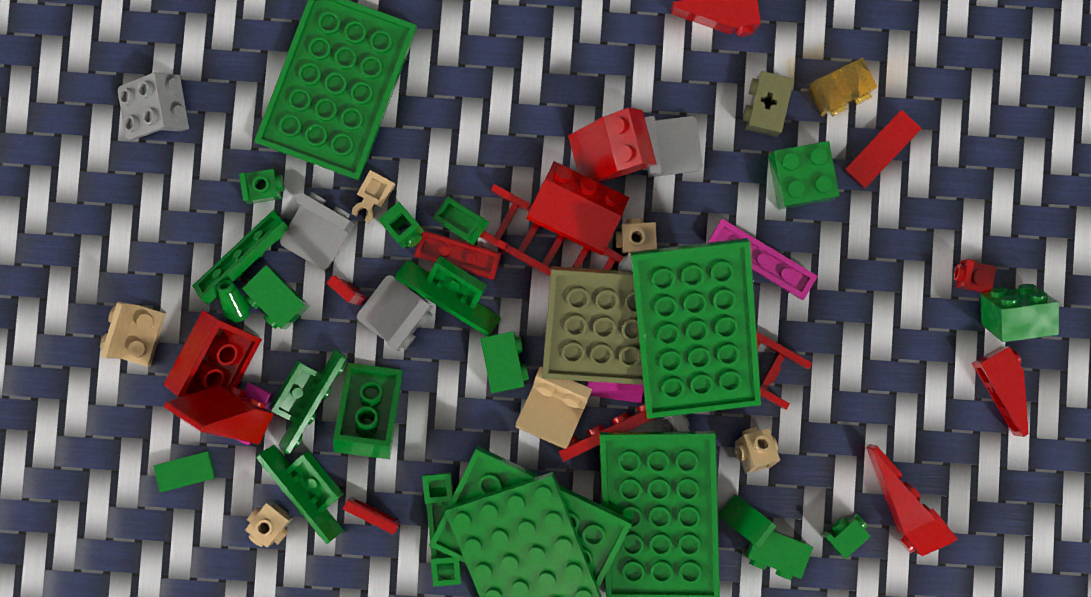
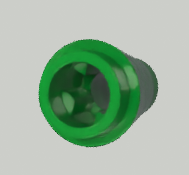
M225 280L219 283L217 290L224 317L232 323L245 320L250 315V304L232 280Z

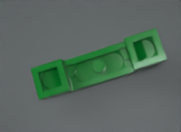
M451 472L422 475L430 542L442 520L445 508L449 505L454 495ZM431 547L433 587L461 584L460 560Z

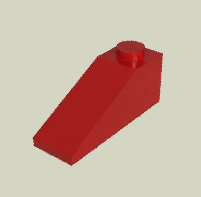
M758 0L674 1L671 7L672 15L727 34L737 33L738 37L753 35L754 31H757L761 24Z
M1010 346L999 347L971 364L1013 435L1025 437L1029 434L1025 377L1024 370L1020 365L1022 360L1019 354L1014 349H1011Z

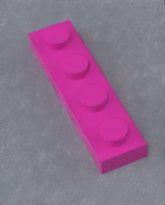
M724 219L719 221L707 243L748 238L751 246L752 271L798 299H805L818 277L817 275Z

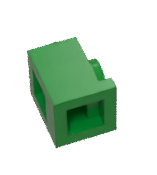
M269 169L251 173H239L244 202L255 204L282 199L281 192L285 191L282 175H278L276 170ZM265 180L266 187L259 190L258 182Z
M397 202L378 219L403 249L407 246L412 248L422 240L423 228L400 202ZM406 226H409V228L402 233V229Z
M857 514L853 517L840 518L832 526L833 531L831 533L827 531L821 533L833 549L845 559L871 537L865 530L868 525Z

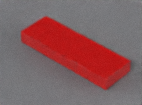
M900 110L843 171L862 189H865L922 128L903 110Z
M424 231L421 234L422 240L417 244L414 257L435 263L441 256L467 273L490 280L495 279L502 253L428 231Z
M333 275L327 281V284L347 302L358 306L365 302L366 296L348 280Z

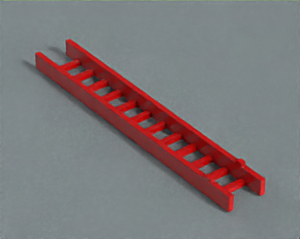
M494 184L491 192L512 205L495 235L492 236L483 231L479 238L550 277L551 268H549V265L565 237L557 236L543 263L524 254L540 225L532 224L518 250L502 241L501 238L518 208L529 213L532 205ZM607 247L603 256L609 259L602 270H610L614 262L619 264L624 257ZM582 248L572 268H580L590 249ZM756 331L757 349L761 344L777 353L774 362L760 385V395L769 402L787 410L790 403L767 391L770 383H774L782 368L780 365L784 358L804 369H810L812 362Z

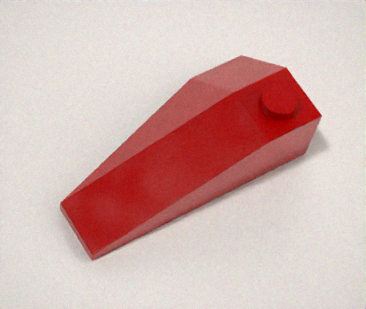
M869 444L866 447L896 529L903 537L900 539V542L909 553L915 552L925 556L955 542L958 538L933 508L930 509L925 504H921L919 502L921 494L908 482L902 483L900 479L903 475L877 445Z

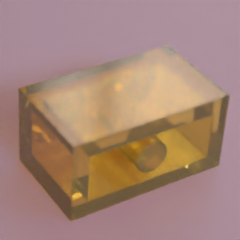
M861 58L813 81L807 88L821 116L823 117L830 113L834 117L846 111L847 104L855 101L859 105L872 98L870 93L878 87L864 59Z

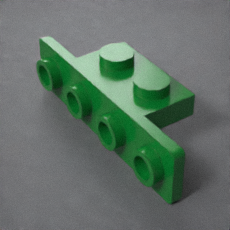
M441 256L434 263L430 273L412 261L407 260L395 275L397 281L485 336H490L501 320L499 315L479 304L488 285Z
M337 349L332 353L322 372L297 360L270 405L269 409L271 412L291 421L290 426L279 443L283 452L290 454L292 449H296L299 446L303 437L302 432L307 424H311L316 417L318 405L321 400H325L330 394L331 384L335 377L343 372L346 365V356Z
M275 445L268 447L256 456L263 468L279 485L282 492L288 496L299 513L305 517L317 535L326 544L343 532V528L327 510L330 505L343 495V492L309 451L292 464L287 461Z

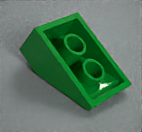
M347 363L333 436L334 452L390 460L403 370Z

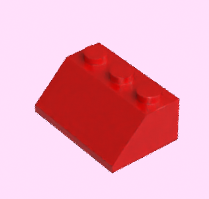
M553 161L526 219L603 255L630 197Z
M202 310L163 385L178 397L216 386L229 389L232 385L238 386L262 339L223 318Z

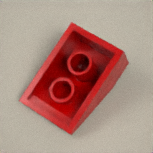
M626 108L617 111L568 135L577 172L599 183L657 164L644 112L640 109Z
M234 385L230 389L216 386L167 401L164 405V408L200 432L260 444L274 413L264 408L265 402L254 397L248 398L246 396L247 391Z

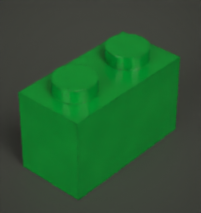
M268 265L260 270L242 288L247 294L245 296L246 301L255 309L260 307L267 314L264 319L274 329L279 327L286 330L310 307Z
M512 331L480 338L491 394L525 387L524 381L529 380L526 363L520 364L518 353H523L521 337H515Z
M773 530L760 548L749 541L744 555L751 559L749 564L765 570L766 566L777 569L775 574L785 579L792 580L793 576L802 579L813 547L806 542Z

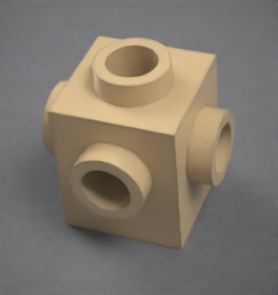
M642 218L627 219L626 224H621L620 231L615 232L616 248H621V254L628 255L630 252L657 249L656 222L643 223ZM632 235L638 236L639 239H640V242H638V243L634 242V241L632 240L631 236H632Z
M758 427L747 429L742 432L743 436L735 442V454L737 459L741 461L745 474L771 468L780 461L777 452L778 444L775 437L771 435L769 428L760 431Z
M271 500L262 509L257 507L247 519L250 524L245 531L250 534L249 539L260 547L263 545L269 547L274 542L278 545L288 534L289 531L285 528L294 517Z

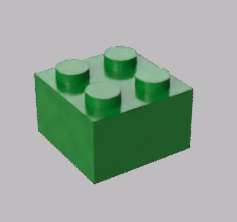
M829 141L776 150L768 156L778 210L831 201L840 196Z
M1021 284L1018 288L1009 290L998 287L991 289L990 292L980 293L981 325L1001 342L1059 335V302L1036 287V285Z

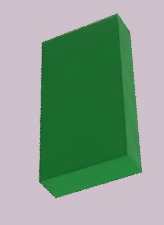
M447 196L432 218L471 245L475 244L489 224L486 219Z
M210 451L153 465L160 493L217 478Z
M734 494L718 515L758 548L763 545L776 528L773 522L736 494Z

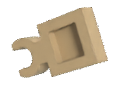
M370 170L357 193L358 196L363 198V201L353 207L352 214L357 216L361 209H366L368 215L364 221L370 223L374 218L373 209L375 205L383 209L396 184Z

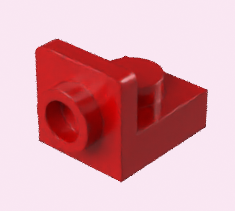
M972 259L962 260L960 264H957L954 271V280L957 281L955 288L979 293L990 292L993 289L997 267L977 263Z

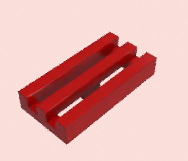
M354 497L348 499L343 507V510L393 535L401 523L400 520Z

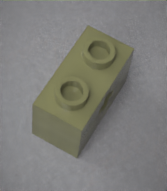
M764 71L760 72L757 79L752 78L749 94L753 95L751 105H746L742 121L747 122L745 130L778 137L782 133L794 78ZM765 98L769 99L768 104L771 105L769 109H765V103L762 102Z

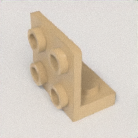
M117 302L109 314L108 321L110 322L108 333L103 336L100 343L101 357L123 359L144 366H151L167 313L137 304Z
M540 367L515 426L522 431L566 449L592 389L572 380L542 378V367Z

